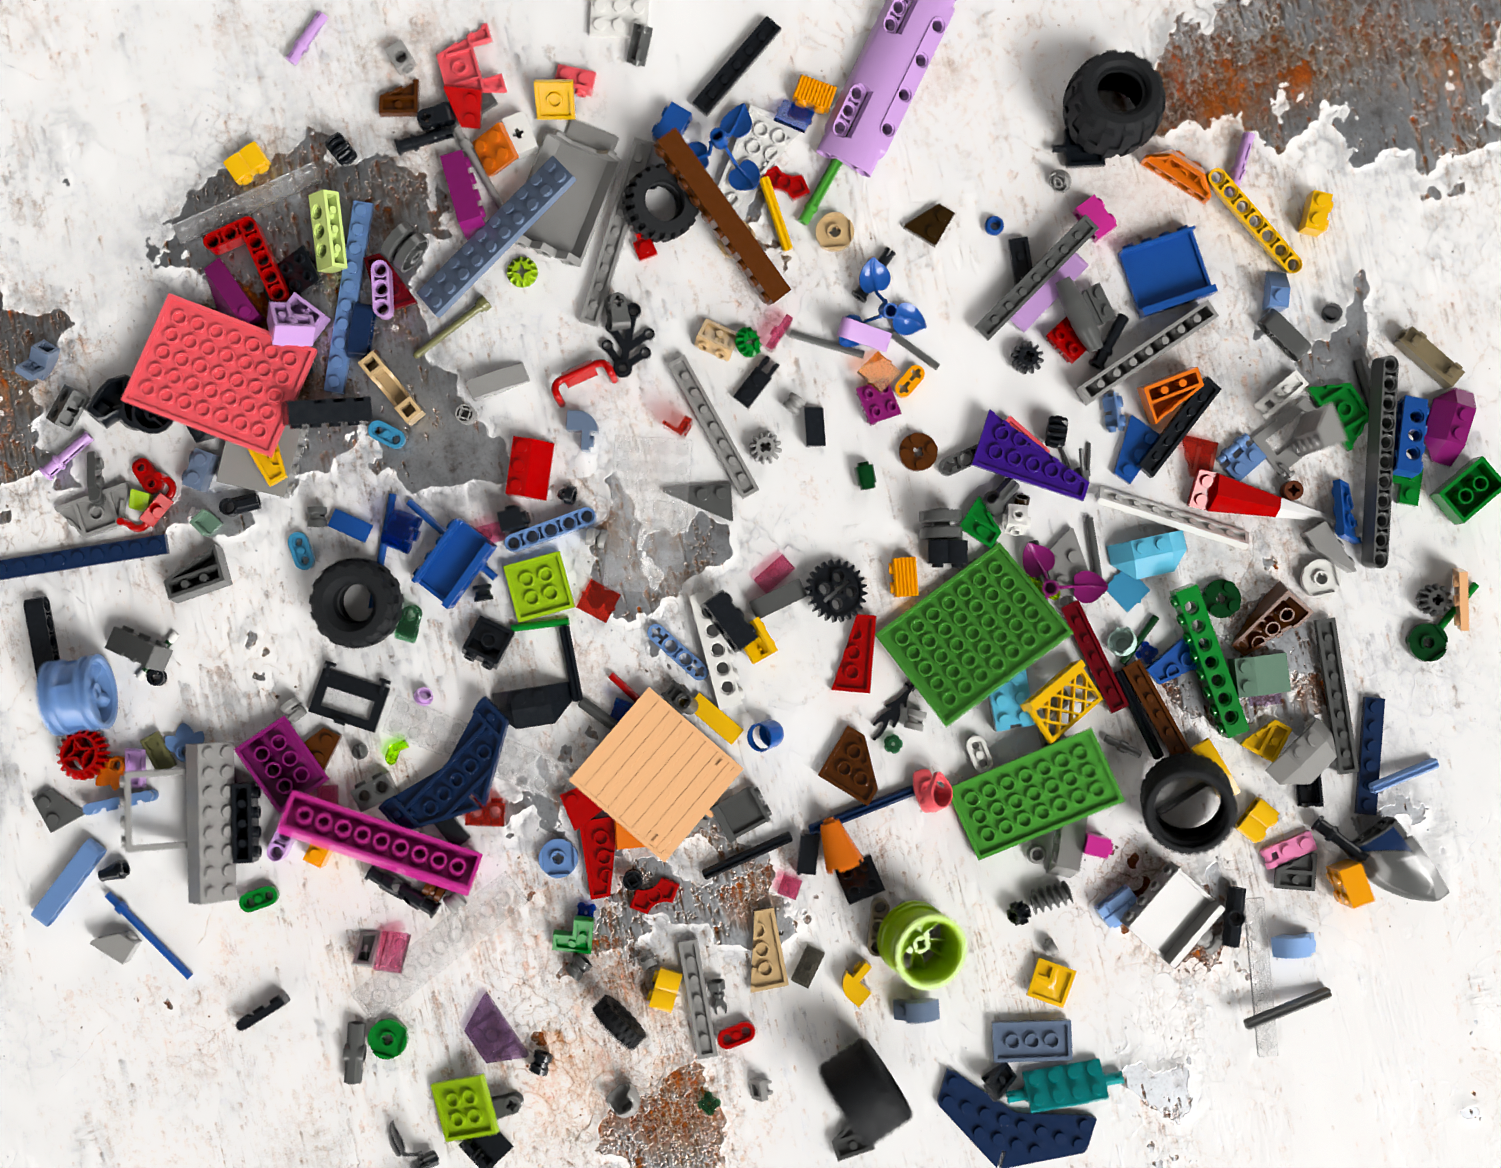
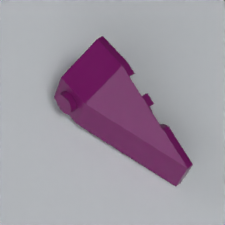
M220 257L204 268L218 312L255 326L266 320Z

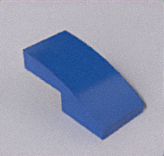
M336 508L327 525L366 543L373 527L372 524Z

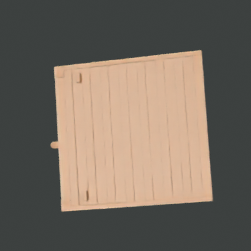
M648 687L569 781L665 863L705 814L710 818L714 816L713 812L709 809L744 768Z

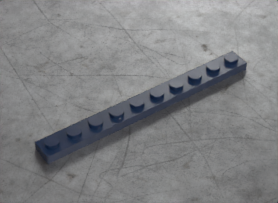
M166 534L0 560V581L170 554L168 538Z

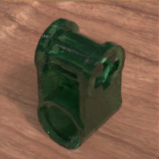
M409 605L402 610L401 620H399L394 638L414 644L418 636L423 612L419 606ZM413 610V613L416 614L415 617H411L408 612Z

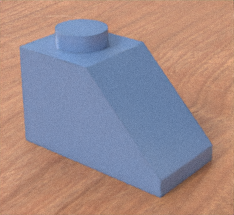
M1266 271L1262 310L1270 311L1275 309L1278 312H1282L1289 307L1291 288L1286 273Z

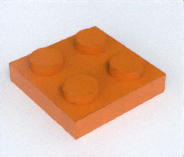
M501 122L496 123L472 142L488 177L495 176L519 158L506 128Z

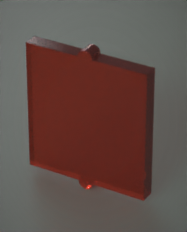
M591 579L585 591H582V597L576 608L607 623L612 611L616 610L615 606L621 595Z

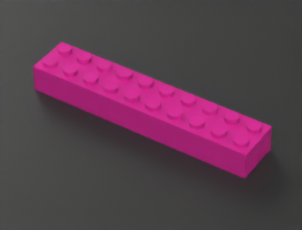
M292 790L277 827V833L465 896H468L483 856V854L295 790Z

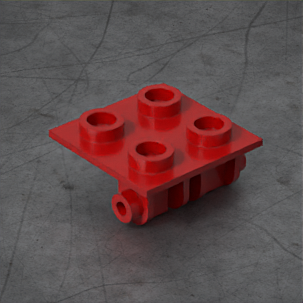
M1067 316L1045 336L1047 342L1053 347L1057 346L1055 350L1057 348L1060 349L1058 354L1063 353L1062 357L1067 363H1074L1086 351V348L1076 336Z

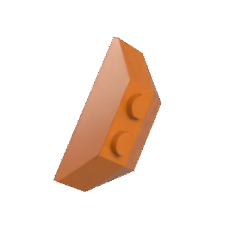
M1170 149L1147 154L1139 163L1203 204L1211 198L1206 170L1197 161H1191L1186 158L1185 154L1181 151Z

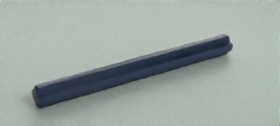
M913 785L871 800L868 806L861 804L835 814L833 817L834 819H839L843 824L915 796ZM824 819L808 825L811 835L821 832L820 825L823 824Z

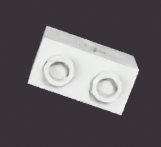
M524 111L502 119L506 131L519 155L518 160L538 153L539 148ZM519 133L521 134V137H522V138H520V139H518V137H517V134H519Z

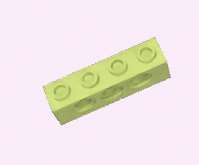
M323 189L308 195L317 272L333 274L347 269L339 192Z

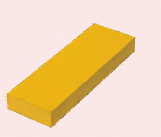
M699 692L695 697L698 702V709L694 714L732 745L744 729Z

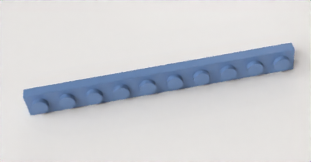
M353 201L346 245L348 268L342 270L324 391L345 394L350 358L347 356V347L354 305L356 302L359 303L365 267L364 257L367 255L374 210L373 203Z

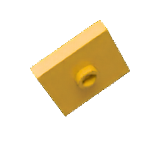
M534 79L537 120H575L573 79Z

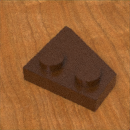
M419 79L412 80L413 83L405 87L401 85L391 92L380 95V117H416L419 112Z
M324 727L304 742L324 771L342 735Z

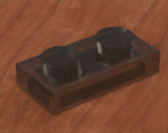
M807 943L791 976V981L809 988L825 952Z

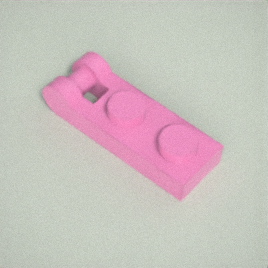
M1307 830L1262 848L1259 852L1266 861L1264 863L1266 869H1272L1318 848L1311 831ZM1275 852L1277 858L1273 859L1271 854Z

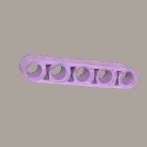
M1075 252L1010 320L1024 333L1059 297L1055 283L1069 276L1074 282L1089 264Z

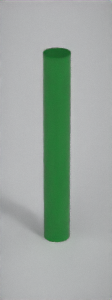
M1472 582L1468 587L1469 598L1479 588L1477 583ZM1454 605L1437 624L1442 629L1448 625L1453 619L1454 614H1456V607Z
M567 617L511 624V630L518 632L570 625V620Z

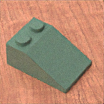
M1286 652L1228 659L1229 673L1238 698L1291 691Z

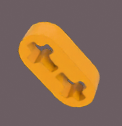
M919 365L911 366L897 382L894 388L895 394L899 398H907L925 376L924 369ZM911 371H920V378L916 377L911 381L910 378L913 375ZM908 382L910 384L906 389L908 393L903 392L901 394L899 392V385L904 386Z

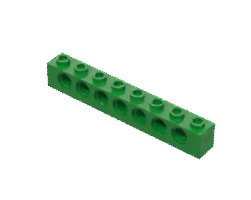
M1189 583L1169 591L1171 595L1169 598L1170 603L1178 614L1176 619L1183 628V639L1191 650L1189 655L1196 664V675L1204 686L1202 691L1205 698L1209 700V711L1217 722L1215 727L1218 734L1229 739L1249 731L1246 717L1198 584ZM1187 602H1190L1191 609L1187 612L1185 605ZM1194 620H1196L1198 623L1197 628L1195 630L1192 629V623ZM1203 638L1204 645L1199 648L1198 642ZM1210 657L1211 662L1206 666L1205 659ZM1216 675L1217 681L1215 684H1212L1211 679ZM1223 693L1224 698L1219 702L1218 696ZM1229 711L1230 717L1228 720H1225V714Z

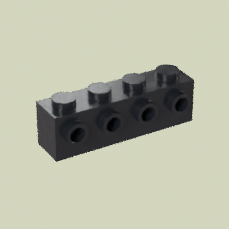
M238 782L231 784L233 864L254 863L259 861V857L262 855V847L259 845V838L262 834L261 826H259L261 807L258 806L261 788L257 782Z

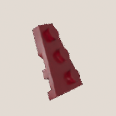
M380 253L364 257L370 282L371 265L375 261L383 260L392 269L394 311L418 304L390 262L381 256ZM386 267L379 268L378 275L384 274ZM382 286L378 293L384 294L387 287ZM382 306L379 312L381 314L385 313L388 310V306Z

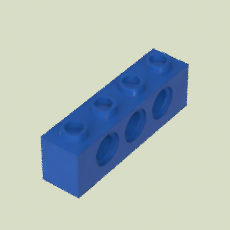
M1405 395L1397 401L1393 475L1413 478L1423 470L1422 454L1426 447L1424 436L1428 429L1426 418L1430 411L1428 399ZM1408 434L1413 437V440L1409 438ZM1406 452L1410 454L1411 459L1407 457Z

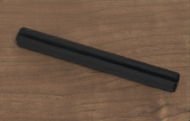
M1118 670L1114 672L1127 699L1128 707L1153 759L1162 758L1164 753L1124 671Z
M785 832L703 869L702 874L706 880L792 842V835L790 832Z

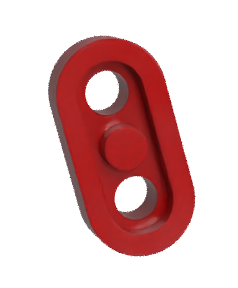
M145 458L135 460L132 465V471L144 490L151 494L162 492L165 483L155 479L154 474L158 471L154 464ZM143 464L144 470L140 471L139 467ZM151 481L155 482L153 487H150Z
M741 1021L722 1029L717 1039L719 1046L723 1049H731L751 1041L755 1036V1026L750 1021ZM747 1027L749 1032L743 1033L742 1029ZM730 1035L731 1039L729 1041H726L724 1039V1036Z

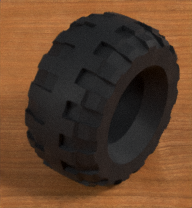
M366 558L343 559L327 566L322 571V574L315 579L312 585L313 592L309 596V604H311L312 608L310 614L312 621L315 620L317 624V630L321 635H325L330 642L345 648H365L385 640L397 628L396 625L401 620L403 614L402 603H404V597L401 594L400 583L397 578L390 573L391 571L386 566ZM355 584L366 587L373 598V610L364 621L352 619L344 607L345 594Z

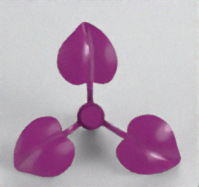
M1027 543L1023 552L1024 569L1033 578H1037L1043 573L1045 583L1042 586V590L1046 594L1045 598L1047 601L1049 596L1056 595L1060 589L1075 588L1074 596L1082 603H1092L1108 590L1106 581L1091 571H1081L1075 574V584L1059 585L1056 580H1049L1046 571H1050L1055 565L1053 552L1045 546Z

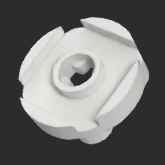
M1317 559L1310 561L1301 569L1300 583L1307 595L1315 598H1326L1333 595L1338 586H1340L1341 573L1335 564L1326 559ZM1319 573L1325 577V580H1322V584L1316 581Z

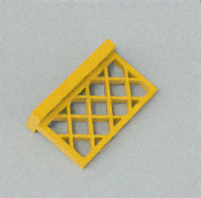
M1082 659L1069 663L1019 705L1023 712L1028 711L1049 744L1058 739L1104 699L1084 670L1086 665ZM1079 674L1083 679V686L1076 685V677ZM1065 686L1071 687L1070 697L1063 696ZM1076 688L1082 690V700L1075 698ZM1087 691L1092 692L1096 698L1092 702L1087 701ZM1052 697L1058 698L1057 708L1050 707ZM1063 699L1070 701L1069 711L1062 709ZM1075 702L1081 703V712L1079 713L1074 712ZM1039 708L1045 709L1044 719H1041L1036 713V710ZM1050 710L1057 711L1056 722L1049 720ZM1062 713L1069 714L1067 724L1061 723ZM1049 724L1056 725L1053 736L1048 731Z

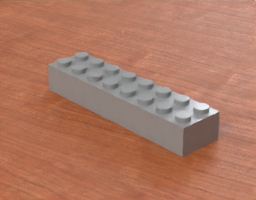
M234 742L186 744L188 903L204 905L237 900L236 864H233L231 784H234Z

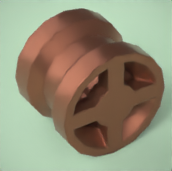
M1293 480L1282 484L1279 492L1282 498L1292 501L1299 499L1303 495L1304 489L1300 482Z

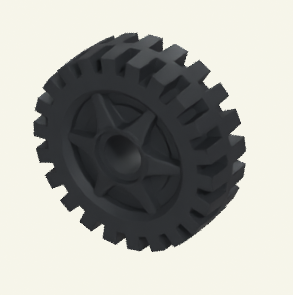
M604 995L592 1008L593 1014L599 1020L598 1022L604 1026L603 1028L627 1049L634 1050L646 1037V1033L641 1024L637 1022V1019L613 997Z

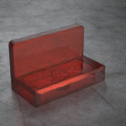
M686 415L678 428L665 420L662 422L664 429L681 440H684L694 425L693 420Z

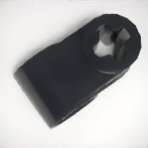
M442 102L422 109L417 114L420 127L425 132H431L450 125L453 126L457 122L450 102Z

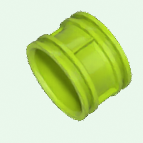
M917 900L901 903L885 916L879 927L877 947L882 960L913 987L923 990L940 988L956 977L965 962L967 943L962 929L956 922L929 903ZM939 924L940 938H930L929 931ZM928 949L933 951V956L924 962L922 953ZM906 951L912 954L909 967H904L902 955Z

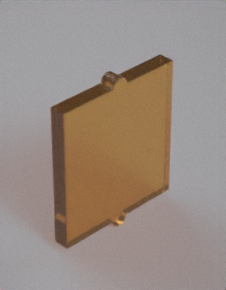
M877 351L857 373L867 381L868 385L873 386L881 394L901 374V371L891 363V360H888Z

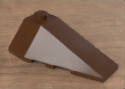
M1279 581L1261 600L1231 642V646L1246 656L1265 646L1267 641L1283 636V633L1287 630L1301 626L1314 611L1291 589Z

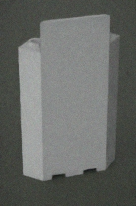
M568 120L564 132L558 129L546 131L527 181L552 155L577 181L514 244L525 249L526 247L537 251L536 253L543 256L559 259L564 264L581 267L623 161L614 152L619 137L577 120Z

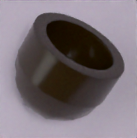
M1016 494L1014 497V504L1029 505L1030 503L1028 495Z

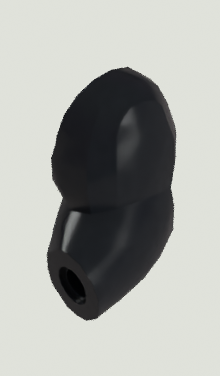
M126 374L109 378L98 388L84 408L94 420L106 429L120 421L126 428L134 431L160 434L168 430L174 422L168 418L123 402L121 398L131 378Z

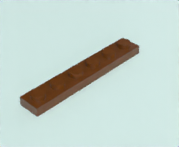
M1137 659L1122 667L1121 669L1124 671L1133 691L1169 755H1175L1176 753L1184 754V752L1192 754L1141 660Z

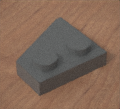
M49 789L32 798L50 833L85 815L83 809L80 810L74 806L73 802L61 797L60 793L54 789Z

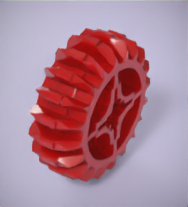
M81 730L74 734L66 735L67 739H60L63 745L57 746L60 749V753L56 754L57 757H60L57 763L62 765L60 770L65 771L66 776L72 777L74 780L93 779L95 775L101 774L100 769H106L104 763L109 762V759L106 757L111 754L106 748L110 744L105 743L107 738L101 736L102 733L100 731ZM85 738L91 741L93 747L89 746V744L85 741ZM74 761H78L79 765L82 766V770L76 766Z

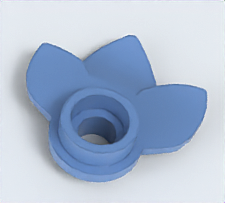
M181 723L175 736H165V745L169 751L175 753L179 761L186 762V756L183 754L186 744L204 743L203 731L194 733L189 725Z

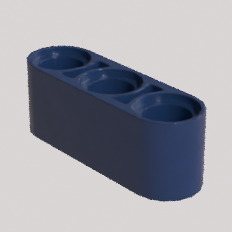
M356 302L354 305L347 347L348 358L362 360L371 352L377 316L371 304Z

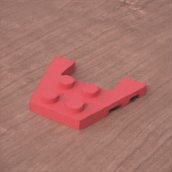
M487 23L483 24L481 29L475 33H469L466 39L452 44L436 55L444 85L481 88L482 93H507L502 73L482 79L474 47L493 42Z

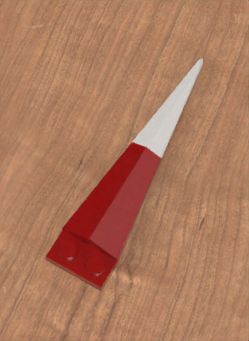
M1201 468L1196 470L1186 503L1189 507L1210 512L1336 523V517L1266 492L1218 472Z

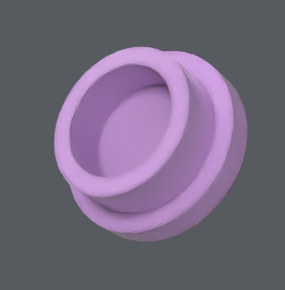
M421 687L415 691L413 698L417 704L428 706L433 701V693L429 688Z

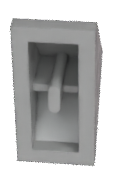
M360 931L352 966L372 968L378 963L380 932Z

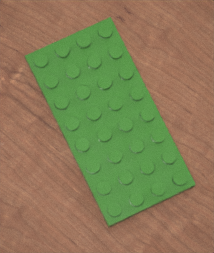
M1092 727L951 786L953 791L952 803L978 860L992 856L1125 801Z

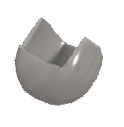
M621 1084L606 1097L607 1105L611 1111L621 1118L635 1115L640 1107V1094L632 1084Z

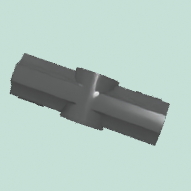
M348 1022L347 1042L343 1050V1061H345L344 1083L355 1085L362 1082L363 1062L367 1053V1045L365 1044L366 1022Z

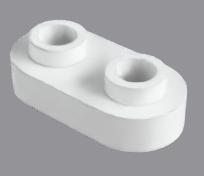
M979 736L969 737L965 746L975 770L983 773L992 769L994 765L993 759L984 739ZM978 742V748L973 749L972 743ZM981 760L986 761V765L984 767H981L979 765V762Z

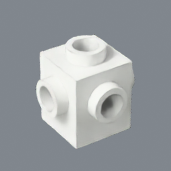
M1009 503L1005 514L1002 515V525L1005 526L1004 533L1014 536L1024 535L1026 528H1030L1031 517H1028V505Z

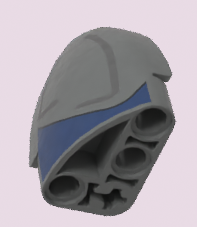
M1386 816L1380 819L1352 841L1370 855L1362 866L1367 879L1379 888L1400 897L1427 902L1440 901L1450 893L1444 880L1414 836L1410 835L1407 837L1408 833L1396 818ZM1347 854V856H1348L1351 860L1356 861L1353 857H1351L1350 855Z

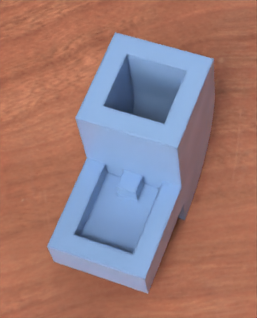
M1305 932L1298 935L1281 934L1271 937L1272 955L1274 958L1311 957V953L1316 952L1314 932Z

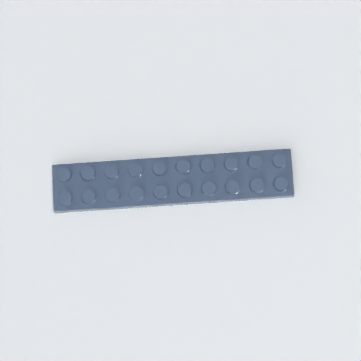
M552 155L485 223V226L481 227L417 292L419 297L440 318L577 179Z

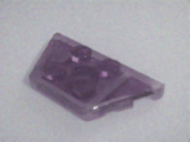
M486 992L464 1032L485 1063L528 1057L529 1052L491 996Z

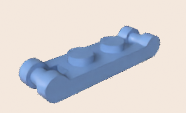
M151 789L131 794V806L138 805V800L143 802L157 800L159 797L158 791ZM120 796L86 804L83 806V813L85 815H93L99 813L102 808H106V812L119 809Z

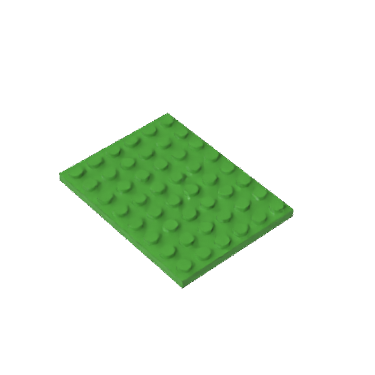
M999 542L876 633L875 636L947 728L1071 636L1073 631Z

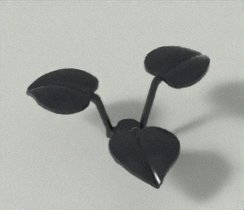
M394 1120L391 1121L388 1138L390 1146L397 1157L401 1155L403 1157L417 1156L416 1160L410 1161L409 1168H433L439 1165V1158L434 1150L424 1154L422 1151L417 1153L405 1152L404 1141L394 1124Z

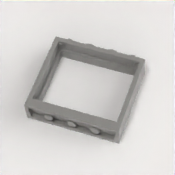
M186 768L123 771V776H120L119 786L123 788L124 796H120V808H124V816H120V828H124V836L120 837L121 848H125L126 853L187 848V841L132 845L131 778L186 775Z

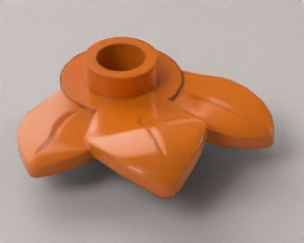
M107 756L106 758L109 759V762L104 763L106 769H100L101 774L97 776L95 785H111L112 789L116 791L120 788V776H123V771H125V758L123 756ZM118 762H120V768H119V769L117 768V763H118Z

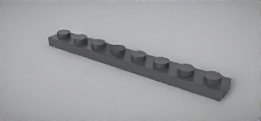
M1085 214L974 328L989 341L1099 227Z
M1335 617L1313 620L1330 730L1333 734L1337 755L1335 759L1337 774L1359 772L1336 620Z

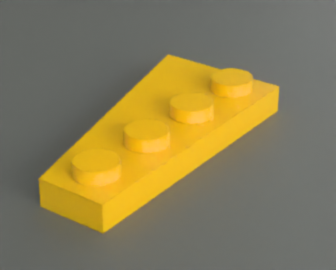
M279 444L272 458L248 449L270 487L288 478Z

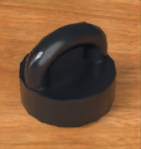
M1329 303L1323 308L1321 316L1325 322L1333 324L1340 320L1343 311L1338 304Z
M568 485L567 488L561 489L557 496L559 499L564 500L565 504L573 505L576 502L578 491L575 486Z

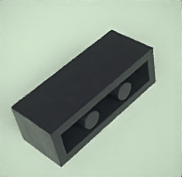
M721 590L700 605V607L735 653L740 652L758 638L755 634L756 630L752 624L746 622L742 610L734 606L730 594Z

